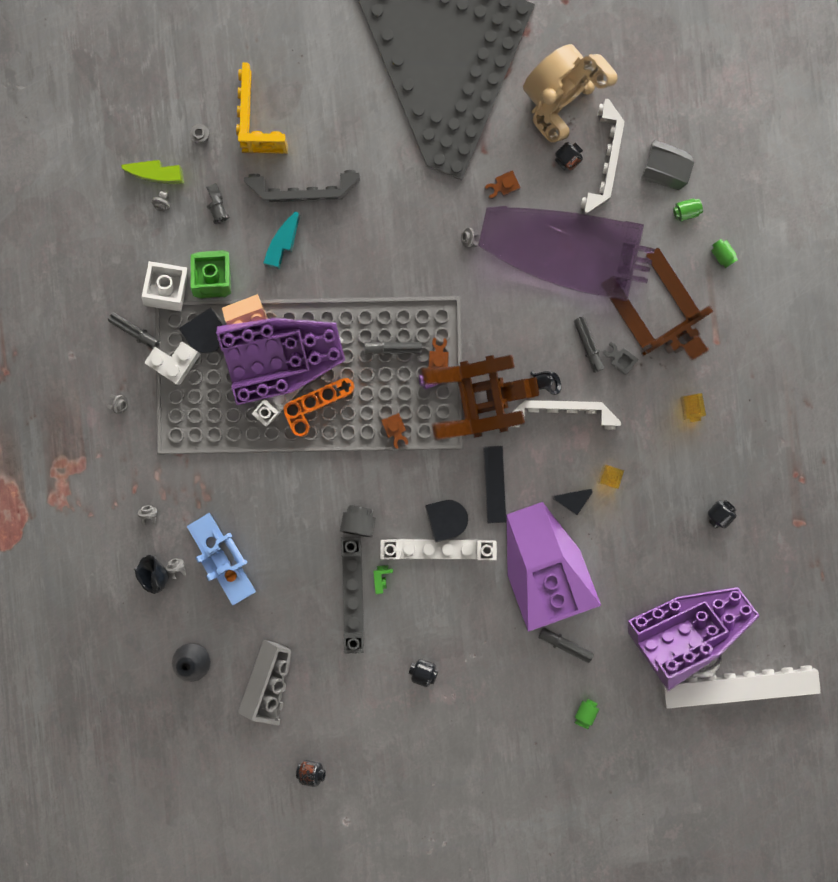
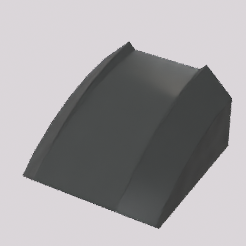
M654 140L651 144V151L641 179L675 190H681L688 184L693 169L694 160L691 154Z

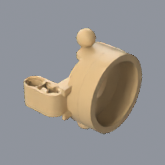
M572 44L565 45L551 53L536 66L523 85L525 93L536 104V107L531 111L534 114L533 122L535 126L552 143L568 138L570 133L569 127L558 113L581 92L589 95L594 92L595 87L602 89L615 85L618 78L615 70L601 55L590 54L583 57Z

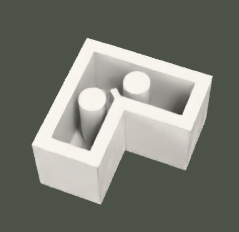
M181 342L172 357L159 348L154 347L144 363L175 384L180 385L201 353L186 343Z

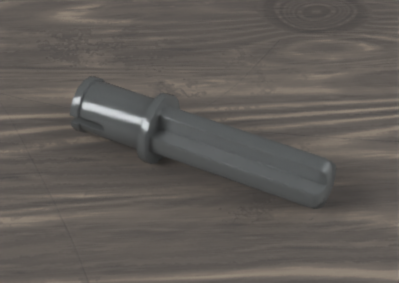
M112 313L108 318L110 323L136 338L138 343H143L152 350L154 347L158 348L160 339L147 333L146 329L141 330L115 313Z
M585 317L576 318L574 323L587 353L585 356L588 357L592 366L593 373L605 369L599 355L600 350L596 348Z
M384 340L382 342H365V354H382L384 356V354L422 353L421 342H384Z
M543 627L539 634V639L587 663L591 662L594 655L592 652L561 637L562 634L557 635Z

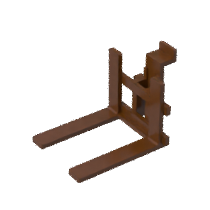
M659 248L648 253L646 258L686 318L685 321L657 339L653 338L615 277H611L601 284L644 351L641 353L642 356L649 354L664 343L667 344L664 348L668 354L673 351L676 354L685 350L691 361L709 351V348L706 347L700 336H698L700 333L697 328L692 329L691 326L714 311L710 305L701 311L698 309ZM683 336L687 343L681 344L678 338Z
M490 355L486 356L484 361L471 364L468 361L460 362V366L421 369L425 385L458 382L465 420L432 424L434 439L438 440L472 434L476 438L481 437L482 432L499 429L500 433L507 432L508 427L525 424L523 411L505 414L504 409L509 408L508 402L539 396L537 378L533 377L504 383L503 377L498 378L497 372L515 367L512 355L498 358ZM489 374L490 380L472 384L471 377ZM486 391L488 402L476 404L474 393ZM496 410V416L479 419L478 414Z

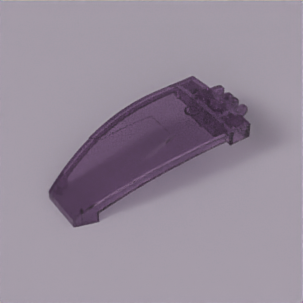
M507 206L488 207L486 209L478 244L480 248L496 258L544 281L568 289L628 301L632 281L648 282V279L645 277L634 276L635 270L650 272V267L637 265L636 262L652 264V260L649 258L638 257L639 251L651 254L655 250L650 247L640 246L644 224L572 212L511 208Z

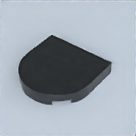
M211 307L179 328L190 346L198 352L212 353L220 348L217 326H223V324Z
M444 500L425 506L435 543L456 538L466 529L468 514L459 502Z

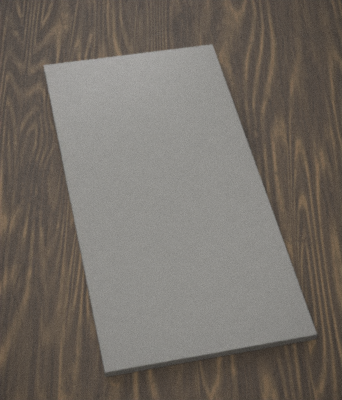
M461 296L261 300L268 319L279 318L336 323L339 336L344 340L341 344L345 361L307 383L294 399L342 378L352 380L355 390L350 396L306 414L310 431L303 437L296 436L292 432L284 410L267 426L252 415V412L264 399L236 405L231 377L221 347L212 353H201L180 385L175 384L156 371L157 454L463 449V436L435 440L432 424L463 420V405L458 382L441 383L424 390L423 386L419 385V375H422L421 369L429 368V351H435L432 345L433 338H436L438 346H441L443 339L446 338L447 345L443 352H449L448 367L460 366V362H462ZM241 300L183 301L181 312L155 308V338L160 339L158 348L172 357L181 342L190 346L179 329L181 326L210 307L214 310L222 324L227 325L222 308ZM382 340L384 342H421L422 353L384 354V356L382 354H365V342H382ZM344 382L342 383L343 387L337 389V385L334 386L337 397L341 395L339 393L341 390L348 392L351 384ZM329 389L324 391L323 398L325 400L332 399L333 391ZM310 397L306 400L305 404L308 408H312L315 406L316 400ZM291 405L288 408L289 415L294 416L298 413L296 405ZM397 413L400 414L406 429L401 434L408 440V445L405 444L404 440H398L397 445L399 449L394 447V436L388 438L381 421ZM302 422L298 423L296 431L298 433L305 432L306 425Z

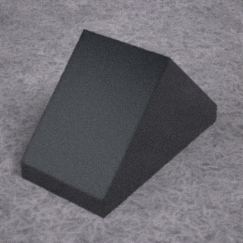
M592 489L559 494L554 495L553 500L575 515H578L593 492Z

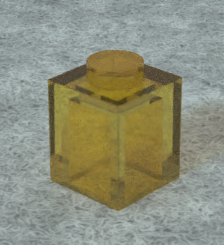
M702 393L680 397L684 420L690 419V422L702 421L701 417L706 416Z
M603 465L598 483L619 489L624 470Z

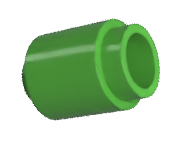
M692 198L676 203L673 208L675 218L685 221L702 214L703 207L700 199Z
M720 239L712 245L713 249L711 252L720 265H723L725 268L738 260L736 252L727 240L723 241Z
M587 699L586 702L582 701L575 715L576 720L574 723L589 729L599 712L598 703Z

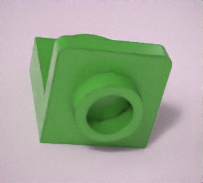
M388 565L377 566V570H373L376 594H382L383 589H387L386 577H382V574L393 573V568H389Z

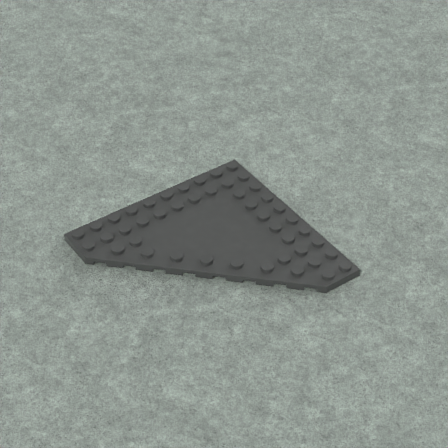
M358 0L426 166L462 181L535 4L526 0Z

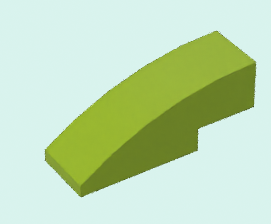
M160 160L121 165L126 173L149 182L184 184L180 165L163 167Z

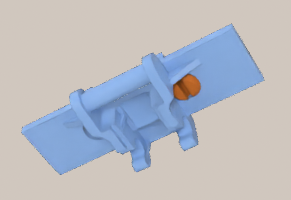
M211 513L206 514L187 526L202 552V555L195 558L198 563L201 562L208 573L206 576L208 581L217 578L232 605L237 604L256 592L242 566L248 563L247 560H244L231 538V533L223 536ZM210 537L216 539L213 548L207 546V540ZM224 542L237 562L234 566L231 565L220 546Z

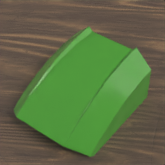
M202 251L191 254V291L193 296L200 299L225 298L231 294L230 257L228 251Z

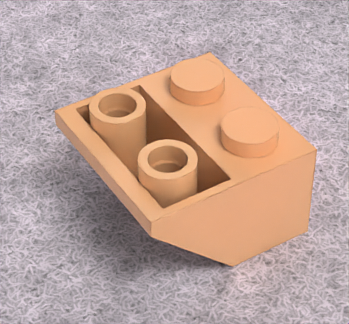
M258 294L222 308L227 325L268 319Z

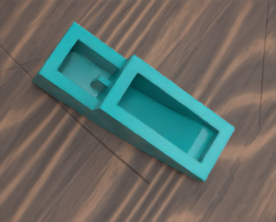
M294 212L275 234L266 252L263 262L265 266L280 269L284 251L292 252L300 219L299 212Z

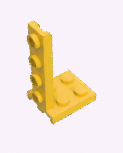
M242 62V69L238 71V79L241 81V87H238V99H241V106H237V117H240V124L236 125V135L238 136L242 153L288 154L285 134L278 131H273L270 134H265L261 131L249 133L252 72L249 63Z

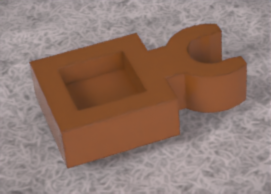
M513 170L496 177L495 181L497 184H487L484 189L492 188L494 190V193L489 195V199H493L499 192L505 196L521 187Z
M433 338L432 345L435 351H429V368L448 367L449 352H443L447 345L446 338L443 339L441 346H438L436 338Z
M399 413L381 420L388 438L394 436V447L396 449H399L397 445L398 440H404L405 444L408 445L407 438L401 434L406 429Z

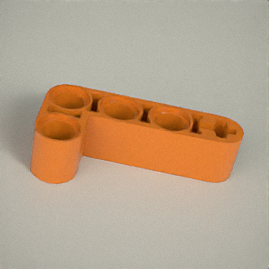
M342 378L288 402L284 406V414L292 432L296 436H306L310 431V426L305 415L353 394L355 386L352 380ZM344 382L351 384L348 392L341 390L339 391L341 395L337 397L334 386L337 385V389L343 387L342 383ZM332 390L333 398L325 400L323 398L324 391ZM310 397L316 400V404L312 408H308L305 404L306 400ZM291 405L298 407V413L294 416L288 413V408ZM302 422L306 425V430L303 433H298L296 425Z

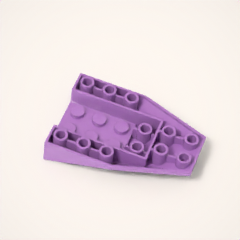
M271 318L217 326V336L231 377L236 405L294 392L345 361L336 323Z
M543 502L506 515L507 575L527 631L601 606L580 549Z
M735 587L672 599L628 620V634L669 691L719 657L759 618V614L741 590Z

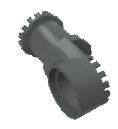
M214 183L207 186V191L212 198L211 200H213L212 203L207 205V209L211 211L214 218L213 223L218 224L228 220L230 216L224 210L222 205L223 197L217 184Z

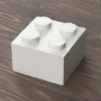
M149 261L142 292L143 306L181 312L188 281L187 268Z

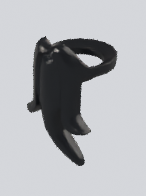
M531 371L530 374L537 378L539 390L546 389L553 395L560 393L561 381L555 372L543 371L535 373ZM555 380L556 389L553 391L551 386Z

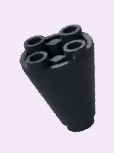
M189 643L176 650L172 659V667L180 679L194 682L207 674L211 661L205 647ZM185 663L189 665V670L183 666Z

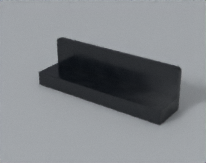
M484 446L487 523L506 522L503 446Z

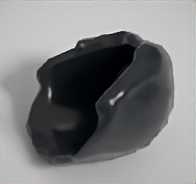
M147 555L143 557L139 565L134 569L138 582L149 593H159L168 582V572L155 556Z

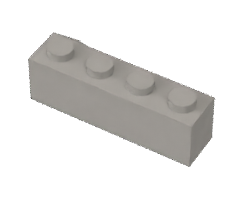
M263 640L238 711L239 714L251 721L280 726L279 712L283 708L281 699L282 692L286 689L284 679L289 670L290 649L279 643Z

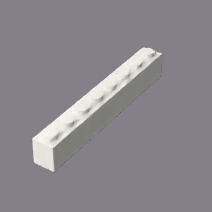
M810 665L800 666L799 670H793L792 667L781 668L779 672H774L773 669L762 670V673L755 674L754 671H745L743 675L738 676L735 673H725L724 677L717 678L716 675H706L705 679L688 677L686 681H682L669 691L662 683L663 703L666 708L821 694L819 672Z

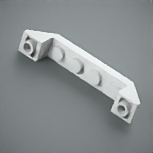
M605 99L598 109V115L601 116L600 122L615 124L614 126L611 125L609 137H612V142L607 145L606 155L609 158L608 163H604L602 174H605L604 182L601 181L599 193H602V195L588 193L586 198H582L580 209H584L583 215H588L608 201L612 193L625 121L609 99Z
M305 385L294 392L264 399L252 412V415L265 426L269 425L284 410V406L292 401Z
M525 400L513 411H523L525 416V409H528L530 413H539V409H547V413H558L559 410H566V413L577 414L578 410H585V414H597L598 410L600 411L599 426H604L605 430H616V426H621V421L602 402Z
M434 539L381 540L380 559L497 560V541L448 539L435 543Z

